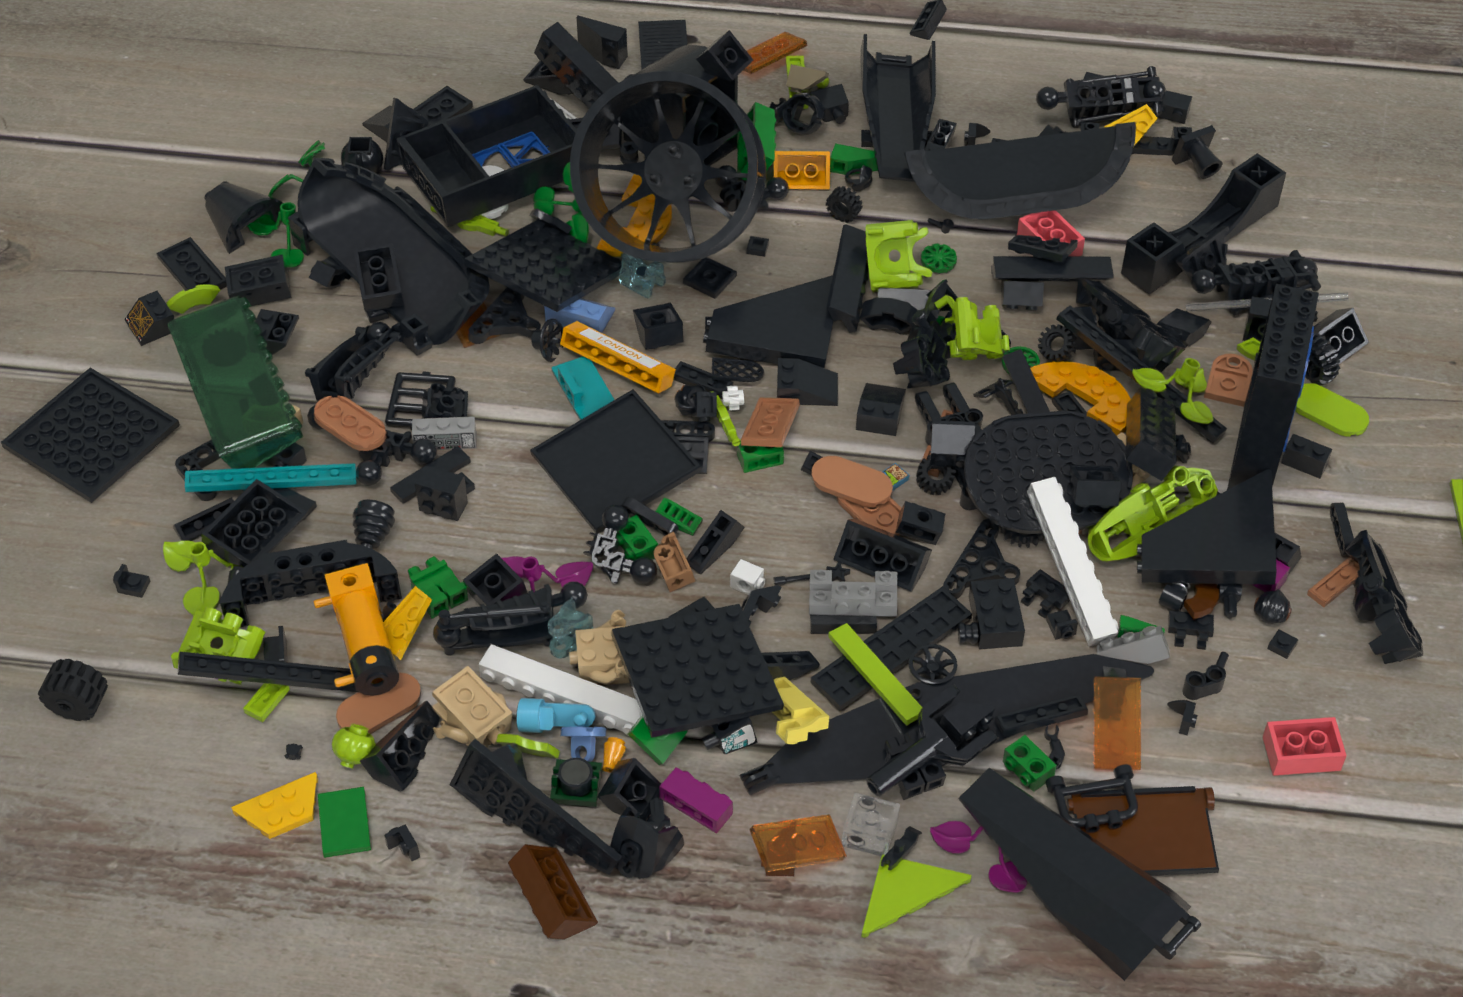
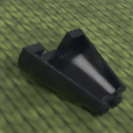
M227 181L222 182L207 192L204 197L206 200V210L229 254L245 244L240 232L241 229L268 211L271 219L276 223L279 216L278 212H280V205L283 204L282 201L231 184Z

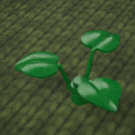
M319 140L316 141L302 155L298 163L301 166H304L306 163L311 166L313 157L325 149V143H321ZM287 174L274 184L268 196L272 197V194L290 179H295L299 182H303V179L293 174Z
M569 162L564 168L563 180L569 186V191L574 193L571 184ZM539 188L533 197L534 209L538 208L551 216L554 211L553 204L572 206L579 213L573 215L572 220L566 223L572 228L568 235H572L576 239L587 243L589 225L580 211L576 199L573 202L554 201L555 192L552 188Z
M285 202L280 205V212H278L279 216L276 223L271 219L270 215H262L247 225L249 230L257 235L271 234L273 230L278 229L280 221L286 225L287 249H277L271 254V257L283 255L286 267H296L304 259V254L300 249H291L288 217L296 213V206L291 202Z

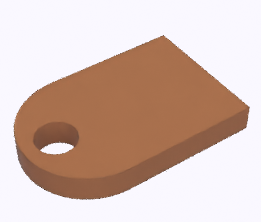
M1237 354L1218 356L1213 361L1204 398L1244 407L1253 373L1250 362ZM1234 362V363H1236V364H1238V365H1237V366H1233V365H1231V364H1229V363Z

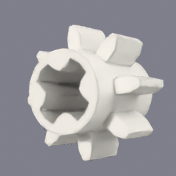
M727 386V391H722L723 405L729 406L730 411L739 410V405H744L743 390H738V386Z

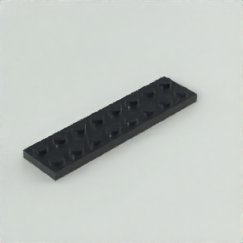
M942 586L863 642L888 670L894 674L909 663V657L915 649L923 645L938 643L958 628L959 622L966 623L972 619V613ZM920 651L919 653H917V655H916L915 657H918V656L921 655L924 651ZM844 655L813 675L810 681L839 711L873 688Z

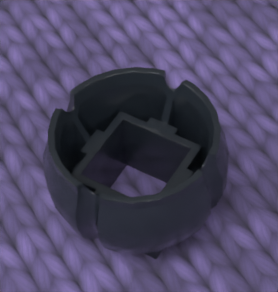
M798 93L787 100L785 103L787 107L783 109L782 116L785 125L792 132H797L799 135H809L821 127V120L825 118V110L822 102L815 95ZM804 105L815 108L810 124L799 120Z
M350 137L341 152V165L343 166L344 162H349L379 174L382 170L383 152L380 146L372 140V137Z

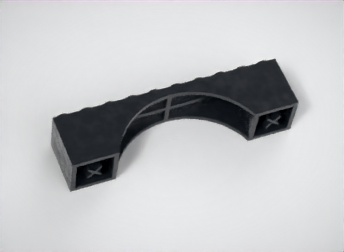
M1255 154L1231 171L1216 197L1188 224L1177 230L1167 232L1153 222L1129 238L1126 243L1121 274L1145 292L1151 294L1183 272L1176 263V259L1222 225L1229 227V232H1225V243L1278 207L1286 172L1260 154Z

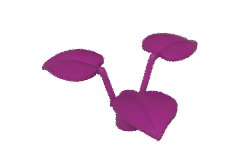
M512 556L502 558L520 578L529 580L531 590L534 592V582L540 579L542 572L555 583L561 582V587H563L568 582H579L585 586L593 570L592 562H572L560 566L555 572V577L545 569L544 565H539L535 557L523 558Z
M948 821L938 826L930 827V833L937 845L950 853H964L970 849V841H974L983 830V827L980 826L971 836L972 831L970 827L961 821ZM998 845L1000 864L993 865L989 870L988 877L991 884L1003 891L1022 892L1027 886V880L1024 876L1021 877L1016 871V866L1011 860L1006 863L1004 862L1002 849Z

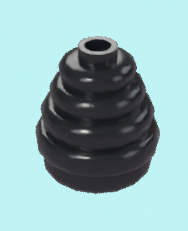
M365 499L359 501L357 508L353 512L355 542L371 549L378 548L380 542L384 541L385 536L389 534L390 528L395 523V518L393 517L395 514L394 509L390 505L377 500Z

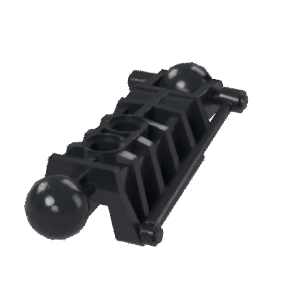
M1150 66L1147 68V71L1118 76L1115 74L1076 81L1070 78L1064 82L1065 92H1057L1053 87L1048 86L1041 88L1036 95V102L1044 110L1053 109L1058 103H1066L1071 126L1078 128L1081 122L1094 123L1120 119L1146 104L1152 106L1150 109L1155 116H1159L1162 114L1160 104L1163 103L1166 87L1160 81V78L1156 77V67ZM1138 85H1144V87H1143V95H1144V98H1142V99H1140V93H1139V86H1138ZM1098 93H1103L1104 97L1099 96ZM1121 94L1120 101H1113V95ZM1080 95H1086L1087 98H1082Z
M1293 250L1288 257L1269 258L1264 262H1243L1238 265L1234 263L1229 265L1217 263L1213 273L1210 270L1201 269L1196 271L1191 279V285L1197 293L1206 294L1214 288L1217 292L1225 291V305L1234 316L1239 315L1243 310L1249 309L1252 296L1270 299L1276 284L1304 290L1311 288L1313 291H1318L1321 288V284L1317 280L1318 268L1316 263L1311 259L1302 257L1298 250Z
M374 322L366 327L358 326L353 337L340 344L313 368L305 370V376L310 379L317 402L327 396H332V398L344 396L348 399H353L357 388L362 386L363 379L368 378L372 368H376L377 363L385 357V353L390 345L395 341H403V333L395 332L394 329L383 322ZM314 405L307 414L308 422L315 429H324L314 419Z
M568 582L562 587L560 593L552 595L551 587L549 584H546L544 588L535 592L531 590L527 594L513 596V598L503 602L499 600L497 604L486 606L485 604H480L479 607L465 608L464 611L450 614L448 610H441L439 612V620L433 629V638L444 648V653L448 656L453 655L455 650L489 648L491 644L500 648L533 644L550 646L554 640L553 608L565 605L571 609H578L587 600V590L582 583Z

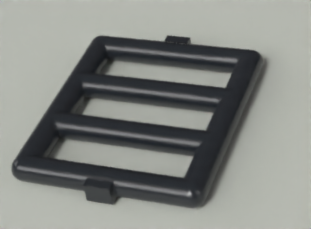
M423 371L422 374L398 372L395 377L385 424L388 426L410 427V430H412V419L394 418L395 412H422V404L398 403L399 395L423 397L426 390L402 388L403 381L446 383V389L451 390L455 386L456 378L447 375H433L431 372Z

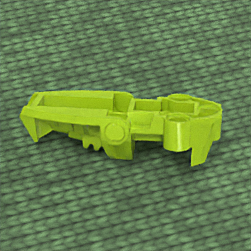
M1174 465L1164 478V482L1150 489L1148 483L1134 486L1129 496L1120 501L1118 506L1110 509L1095 526L1088 530L1089 549L1101 561L1120 560L1137 555V544L1142 543V535L1217 495L1218 489L1210 471ZM1186 485L1189 494L1184 496L1185 502L1179 505V498L1173 493L1175 492L1174 488ZM1109 527H1111V530H1109L1108 532L1105 533L1104 530H1106V529H1108ZM1121 532L1130 534V537L1111 550L1109 537L1114 534L1118 535Z

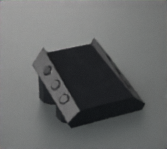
M1176 308L1156 325L1161 327L1168 325L1182 335L1180 340L1185 347H1190L1204 337L1212 322L1202 316Z
M433 383L430 388L424 391L422 419L467 417L468 391L457 387L447 390L440 383Z

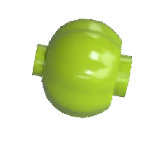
M351 724L350 727L341 728L333 736L332 750L341 760L340 764L342 766L354 768V765L361 764L360 760L365 758L375 747L374 737L368 733L369 729L367 727Z

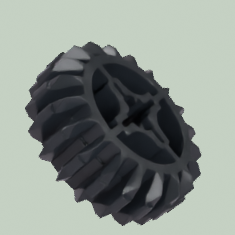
M1318 332L1313 334L1305 378L1309 379L1311 383L1324 385L1333 381L1339 374L1338 370L1341 368L1338 365L1340 363V360L1337 358L1338 353L1334 351L1330 340L1327 341L1325 336H1320Z

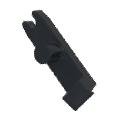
M911 826L907 827L901 839L895 840L894 846L882 858L881 866L889 864L888 870L895 868L917 844L919 835L922 832Z

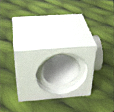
M740 559L730 574V587L747 595L753 590L762 589L765 584L764 569Z

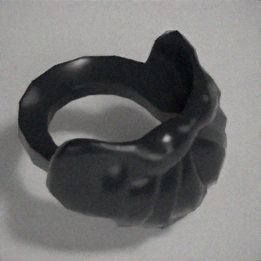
M862 165V168L852 169L846 173L845 181L852 185L851 187L854 191H861L872 183V169ZM854 172H861L860 179H850L849 175Z

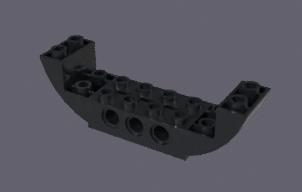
M347 540L260 554L259 559L246 565L230 580L223 591L220 606L224 617L226 613L238 615L243 619L241 627H246L249 625L247 605L297 596L301 597L314 593H324L329 591L325 574L368 563L373 583L377 582L380 603L402 599L398 573L392 563L379 552L359 544L348 543Z

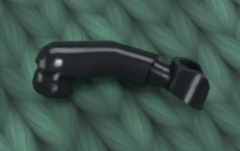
M1047 725L1044 737L1050 741L1049 744L1052 751L1049 758L1057 765V770L1062 765L1065 751L1060 739H1058L1059 727L1056 725L1055 734L1050 735L1047 731Z

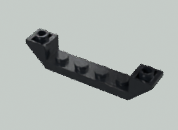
M1080 123V131L1099 128V123ZM1173 127L1171 138L1143 136L1133 147L1132 154L1171 156L1176 150L1180 137L1192 133V127Z
M775 585L753 590L744 599L741 608L749 626L751 624L749 618L755 614L757 608L767 613L771 607L775 608L781 599V596H779L781 586Z

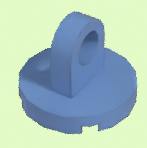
M562 727L560 736L571 737L572 758H581L579 751L584 746L587 750V755L584 759L591 762L595 757L596 737H606V728Z

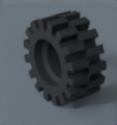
M838 186L826 199L827 202L825 204L828 206L826 209L831 211L829 213L831 216L835 215L836 220L840 218L841 222L844 220L846 223L851 222L863 207L862 200H859L861 197L855 195L857 192H851L849 187L846 190L845 186Z
M1059 324L1057 326L1051 325V329L1046 327L1045 330L1047 332H1041L1040 335L1043 337L1038 338V341L1041 343L1038 344V348L1041 349L1039 350L1040 353L1051 362H1060L1061 360L1066 362V357L1071 359L1073 356L1070 353H1075L1074 347H1077L1075 342L1077 339L1068 328ZM1057 337H1062L1064 339L1062 348L1057 351L1052 350V341Z
M928 455L926 459H922L918 466L916 481L919 483L920 489L925 487L924 492L927 493L930 490V495H934L935 491H937V495H941L942 491L946 493L952 487L956 470H954V466L939 467L930 465V455ZM938 469L943 473L944 477L941 480H934L929 477L928 471Z

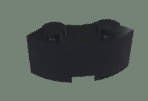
M329 256L322 261L317 260L311 269L309 278L325 287L336 288L341 286L340 283L343 280H349L351 276Z
M875 297L863 302L860 320L871 330L889 329L901 335L911 329L913 324L912 317L918 310L906 301Z

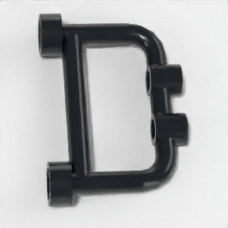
M1123 764L1117 766L1113 770L1114 779L1066 786L1062 776H1053L1048 778L1045 783L1048 792L1054 794L1059 815L1078 828L1085 827L1087 833H1094L1100 829V824L1108 823L1110 829H1117L1123 825V820L1132 818L1138 810V802L1130 780L1134 777L1131 765ZM1123 787L1129 805L1125 811L1110 810L1106 814H1087L1083 818L1078 819L1072 818L1069 815L1064 796Z

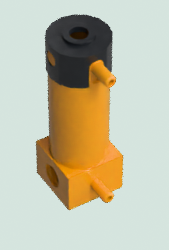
M368 563L325 574L330 596L316 599L313 602L315 608L333 604L351 671L350 675L336 678L334 680L335 686L338 688L354 683L358 692L370 696L381 695L390 691L399 681V672L382 620Z

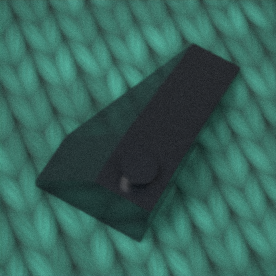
M424 701L377 742L372 751L360 760L361 764L374 780L400 792L403 791L413 781L419 771L417 767L420 760L424 759L426 754L424 750L428 741L434 735L433 727H437L440 720L439 715L432 709L428 701Z

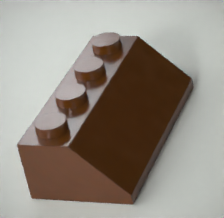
M525 844L508 862L513 876L517 879L523 895L527 898L532 912L537 917L542 926V931L547 938L565 940L598 923L558 848Z

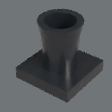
M1211 125L1181 136L1172 157L1174 164L1177 165L1192 160L1202 179L1209 178L1221 169L1223 162L1209 149L1216 132L1215 128Z

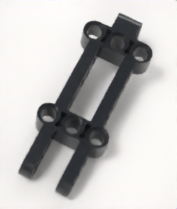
M954 382L943 385L944 397L953 414L941 417L927 391L915 394L916 405L927 424L925 441L930 446L933 420L975 422V436L981 430L983 413L976 408H969ZM954 466V470H956L955 478L962 489L960 506L969 511L977 509L967 492L963 468Z

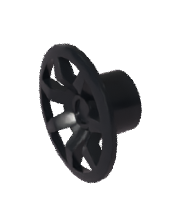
M557 319L547 320L541 330L537 329L533 332L531 338L533 348L539 349L543 358L548 362H553L556 359L551 358L553 352L555 355H559V349L555 344L560 343L561 339L556 338V335L561 332L562 337L563 326Z
M927 644L920 646L909 657L910 672L917 680L926 684L938 685L948 682L957 671L958 665L955 655L941 645ZM934 648L939 649L935 657H932L928 649ZM920 651H924L926 659L924 660L921 657L915 656ZM943 652L951 657V659L940 660ZM913 662L921 665L917 671L913 667ZM953 664L951 673L944 669L946 666Z

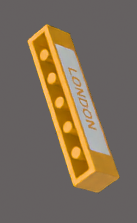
M578 321L563 328L560 345L658 394L672 386L676 369Z

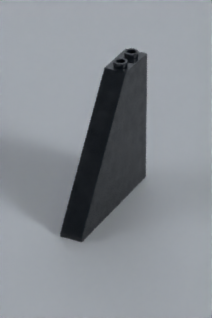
M833 275L714 309L712 318L708 317L706 329H709V332L705 331L703 343L706 344V352L777 365L778 358L801 359L825 368L834 322L826 308Z
M1271 469L1253 476L1142 535V543L1137 544V557H1141V561H1137V574H1141L1142 583L1275 585L1277 569Z

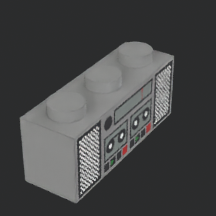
M475 417L412 419L413 443L419 439H428L434 443L437 450H448L457 446L461 449L476 448L477 431Z

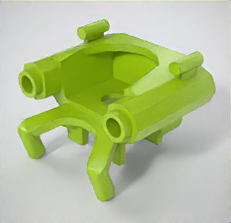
M913 220L866 224V247L872 292H878V288H919V285H923L922 275L924 277L932 276L930 269L918 265L913 258V247L917 241L928 234L927 227H922L918 230L917 222L914 223ZM892 250L900 252V259L896 262L891 261L889 258V253Z
M945 295L935 302L938 309L947 303L952 308V317L945 319L946 323L956 324L955 340L947 342V345L950 346V357H961L962 360H975L978 358L977 354L986 355L988 359H996L1004 356L1003 349L1004 351H1010L1009 336L1004 335L1002 339L1000 311L996 305L985 306V310L982 311L983 319H978L977 305L969 301L968 297L956 298L955 302L951 296Z
M206 607L204 612H195L179 651L172 653L173 667L178 669L179 652L254 659L262 645L265 631L248 625L247 630L241 629L243 619L238 615L226 613L224 619H221L223 614L220 611ZM219 637L223 639L221 648H211V641L214 638ZM218 679V681L222 682L227 681L226 679ZM229 680L230 682L235 683V684H238V685H241L242 682H245V681Z

